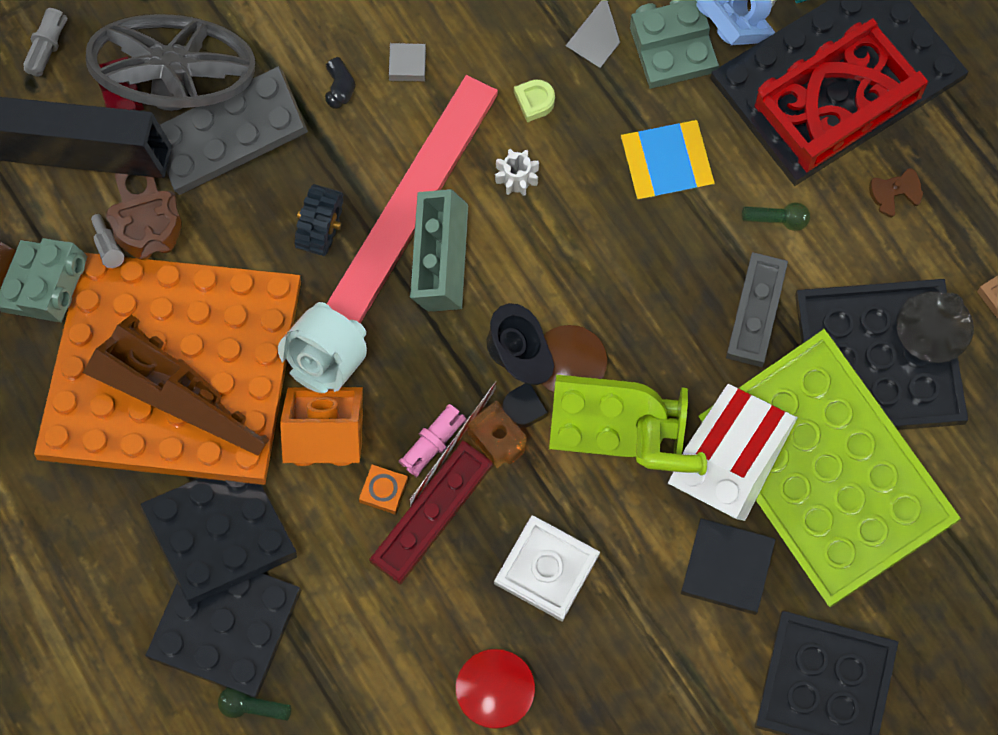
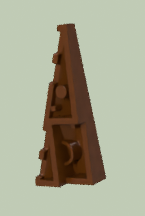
M132 314L119 323L112 336L95 349L82 372L257 456L269 441L266 435L260 436L244 426L246 417L239 411L231 414L220 404L222 395L182 359L176 360L161 350L163 342L157 336L149 339L139 330L138 325L140 321Z

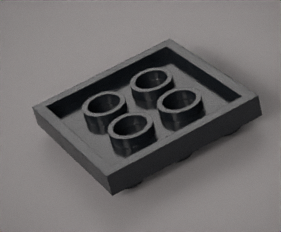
M199 478L140 504L142 513L189 606L297 558L296 549L261 484Z
M262 573L189 606L177 583L145 656L150 660L257 699L301 589L298 586Z
M782 611L754 728L780 735H879L899 641Z

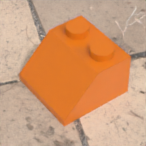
M288 387L280 421L283 463H294L297 466H309L313 463H332L336 466H346L351 463H360L363 387H341L336 392H334V389H328L326 393H318L306 387Z

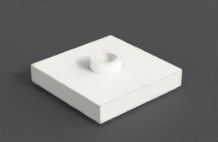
M532 515L497 575L494 584L556 619L563 621L598 559L600 552Z

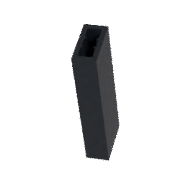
M0 97V161L165 178L172 144L152 112Z

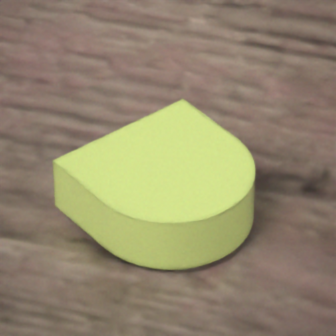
M532 80L514 87V94L527 122L546 116L552 111L555 104V92L549 83L542 80Z

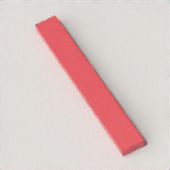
M468 75L465 76L327 302V305L332 310L342 314L348 320H355L361 324L415 234L417 192L442 189L498 96L497 89Z

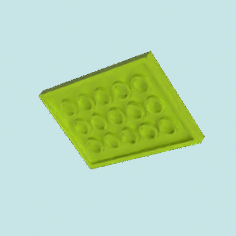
M825 329L738 388L797 417L756 501L830 608L961 520L960 516ZM712 407L698 416L702 422Z

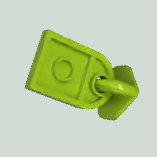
M556 375L549 449L636 457V461L640 465L653 470L698 473L700 476L705 475L707 471V459L703 452H699L697 455H682L687 418L688 388H681L679 400L662 399L650 387L636 382ZM663 438L675 439L674 454L660 452V443Z

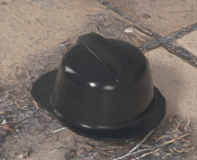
M508 303L500 306L492 315L490 331L486 340L490 357L498 365L504 367L515 379L525 384L539 385L547 382L553 375L554 362L538 319L529 309L519 304Z

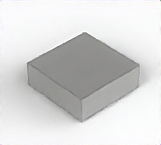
M390 43L389 81H425L426 44Z

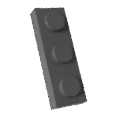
M752 252L726 355L727 359L763 367L788 261Z

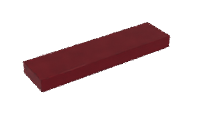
M462 441L369 559L370 563L401 585L491 470L493 462Z

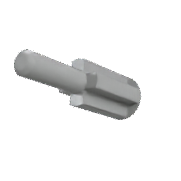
M100 214L93 215L91 220L97 233L94 236V242L102 263L107 268H116L123 263L124 254L116 243L112 231L106 228Z

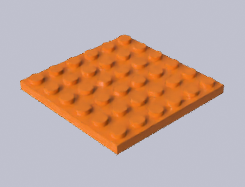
M85 253L88 258L68 308L34 452L36 459L39 461L265 485L287 359L282 363L279 357L278 345L281 339L294 326L301 286L300 275L150 259L140 260L131 257H124L123 263L116 268H107L103 265L100 254ZM132 314L140 321L138 325L139 330L149 339L157 336L163 342L161 350L176 360L182 359L222 395L220 404L231 414L239 411L246 417L244 426L260 436L266 435L269 441L257 456L82 372L95 349L108 340L117 325Z

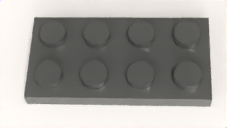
M279 66L253 78L245 90L228 100L212 105L195 107L160 124L172 144L166 171L174 191L179 195L308 132L284 72Z

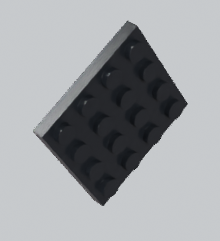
M945 279L796 291L795 299L802 344L825 329L897 430L955 426L967 423L968 415Z

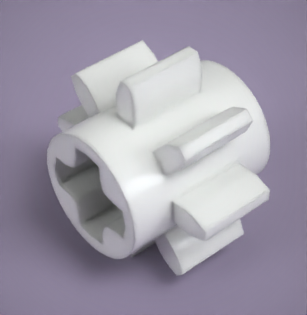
M509 149L505 160H496V168L500 172L495 174L496 184L504 183L507 195L511 192H521L524 196L530 184L533 186L538 185V176L535 173L539 170V162H530L528 150L520 153Z

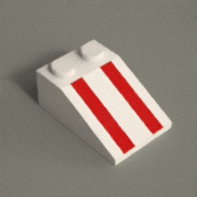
M727 384L682 454L697 455L699 452H703L707 459L706 474L700 476L698 473L673 472L668 484L736 519L745 521L797 417Z

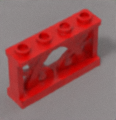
M872 18L863 25L861 22L854 24L846 31L844 37L835 43L833 41L826 42L807 61L804 59L798 60L790 66L785 75L777 80L773 77L765 81L758 89L754 107L765 116L799 158L798 163L802 168L809 172L921 99L929 81L920 71L916 72L879 29L875 19ZM862 46L872 47L878 54L879 61L873 69L867 67L870 60L869 53L867 52L865 58H857L854 55V51ZM885 65H887L890 68V70L895 74V76L901 81L900 84L894 79L890 78L889 76L881 73ZM837 77L861 81L855 95V104L858 111L852 114L845 108L833 105L818 108L819 90L823 79ZM809 81L807 89L801 86ZM868 85L873 86L869 93H875L878 96L873 101H869L864 97V91ZM787 94H792L796 97L797 101L788 103L787 107L792 110L804 109V113L800 115L785 114L778 107V100ZM834 115L838 117L839 123L835 126H830L827 122L829 117H825L820 120V117ZM806 122L811 139L809 143L794 125Z

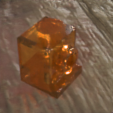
M497 400L467 424L468 436L497 468L504 462L512 464L525 452L526 435L505 413ZM498 429H503L506 436L502 439H497L492 434Z

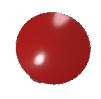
M490 649L479 652L463 665L458 674L456 697L459 706L471 721L480 726L498 729L515 725L526 715L533 703L535 683L531 670L520 657L509 651Z

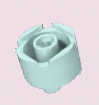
M318 302L312 308H309L281 339L278 345V354L282 363L287 359L293 369L289 372L292 377L306 388L318 393H326L328 389H334V392H336L344 385L366 357L367 347L364 340L366 330L358 321L348 320L342 314L332 310L326 303Z

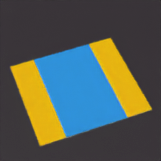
M697 120L621 135L637 199L715 184Z

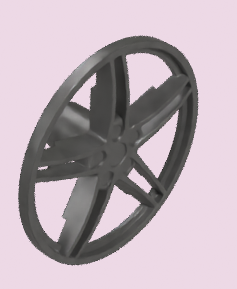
M155 14L125 18L98 30L90 38L86 47L88 71L100 85L126 99L153 105L163 110L207 106L228 100L249 86L255 72L254 54L242 38L222 26L193 17ZM159 27L182 29L168 45H163L155 39L136 31L138 29ZM195 31L187 45L183 46L187 42V38ZM209 35L227 44L239 57L199 52V50L202 48L203 40ZM108 41L122 47V52L132 56V58L112 63L103 68H100L97 61L100 49ZM225 75L241 76L236 83L224 90L200 96L197 95L191 78L196 76L225 79ZM152 80L151 94L130 89L119 83L127 82L131 85Z

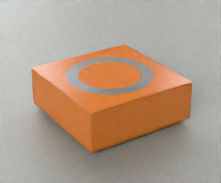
M372 464L360 494L359 502L396 515L408 482V476Z

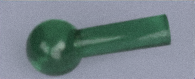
M792 202L786 205L784 209L744 206L742 209V220L783 223L789 230L800 231L809 224L810 212L804 204L799 202Z
M231 688L224 689L218 697V708L228 718H238L245 713L288 721L291 716V705L251 698Z

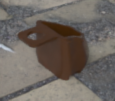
M115 173V179L123 202L108 208L106 219L112 227L116 243L130 255L140 260L148 259L153 252H171L176 245L182 227L175 193L171 191H158L154 177L144 176L147 180L145 191L140 194H132L125 186V181L129 175Z

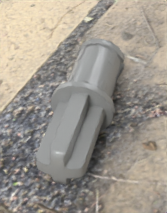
M54 8L46 9L39 29L32 34L30 38L32 46L24 61V71L36 77L41 76L51 53L57 51L59 46L57 41L67 21V16L62 15L63 12Z

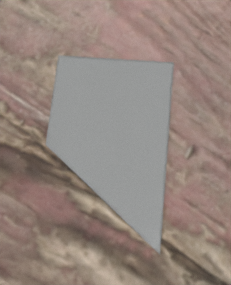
M601 0L566 44V47L601 68L620 43L607 0Z

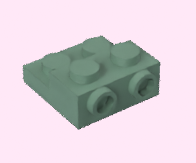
M671 0L670 5L659 8L655 4L649 3L640 6L636 13L631 15L630 30L650 89L709 75L712 71L719 68L709 38L710 26L706 16L697 8L696 0Z
M45 238L42 239L41 243L20 240L0 289V311L62 323L66 310L71 304L72 295L80 275L85 269V262L88 256L71 242Z

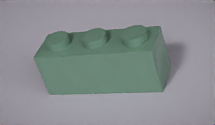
M452 189L417 192L410 298L428 312L462 309L468 204Z

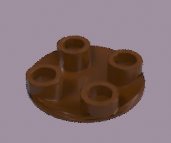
M564 325L553 328L544 334L554 362L553 375L547 382L542 383L546 389L554 393L556 375L596 379L604 377L607 368V354L602 342L594 333L580 326Z

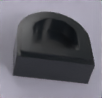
M523 384L510 391L503 401V415L506 421L514 427H529L547 417L546 409L530 384Z

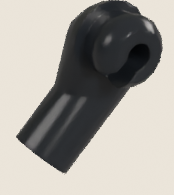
M340 57L333 58L326 64V69L334 81L330 91L325 94V101L333 109H338L342 104H347L350 101L356 85L354 78Z

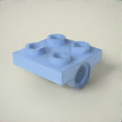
M696 0L699 11L713 21L718 28V35L728 44H758L775 33L765 20L771 12V0H750V11L747 9L748 0Z

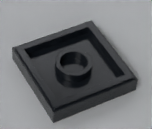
M700 518L681 594L756 615L776 539Z

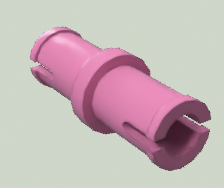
M448 404L446 409L428 429L423 428L419 433L421 437L405 456L399 460V463L403 467L406 466V470L412 475L418 477L419 473L436 453H442L447 448L445 443L467 419L463 414L458 415L459 411Z

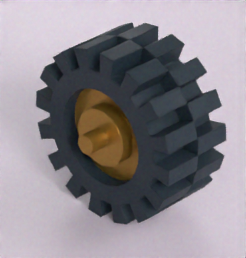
M316 184L309 188L307 197L304 199V206L297 214V218H300V220L297 222L298 229L295 232V248L322 256L329 252L336 229L340 230L341 228L339 216L342 213L341 207L344 196L342 192Z

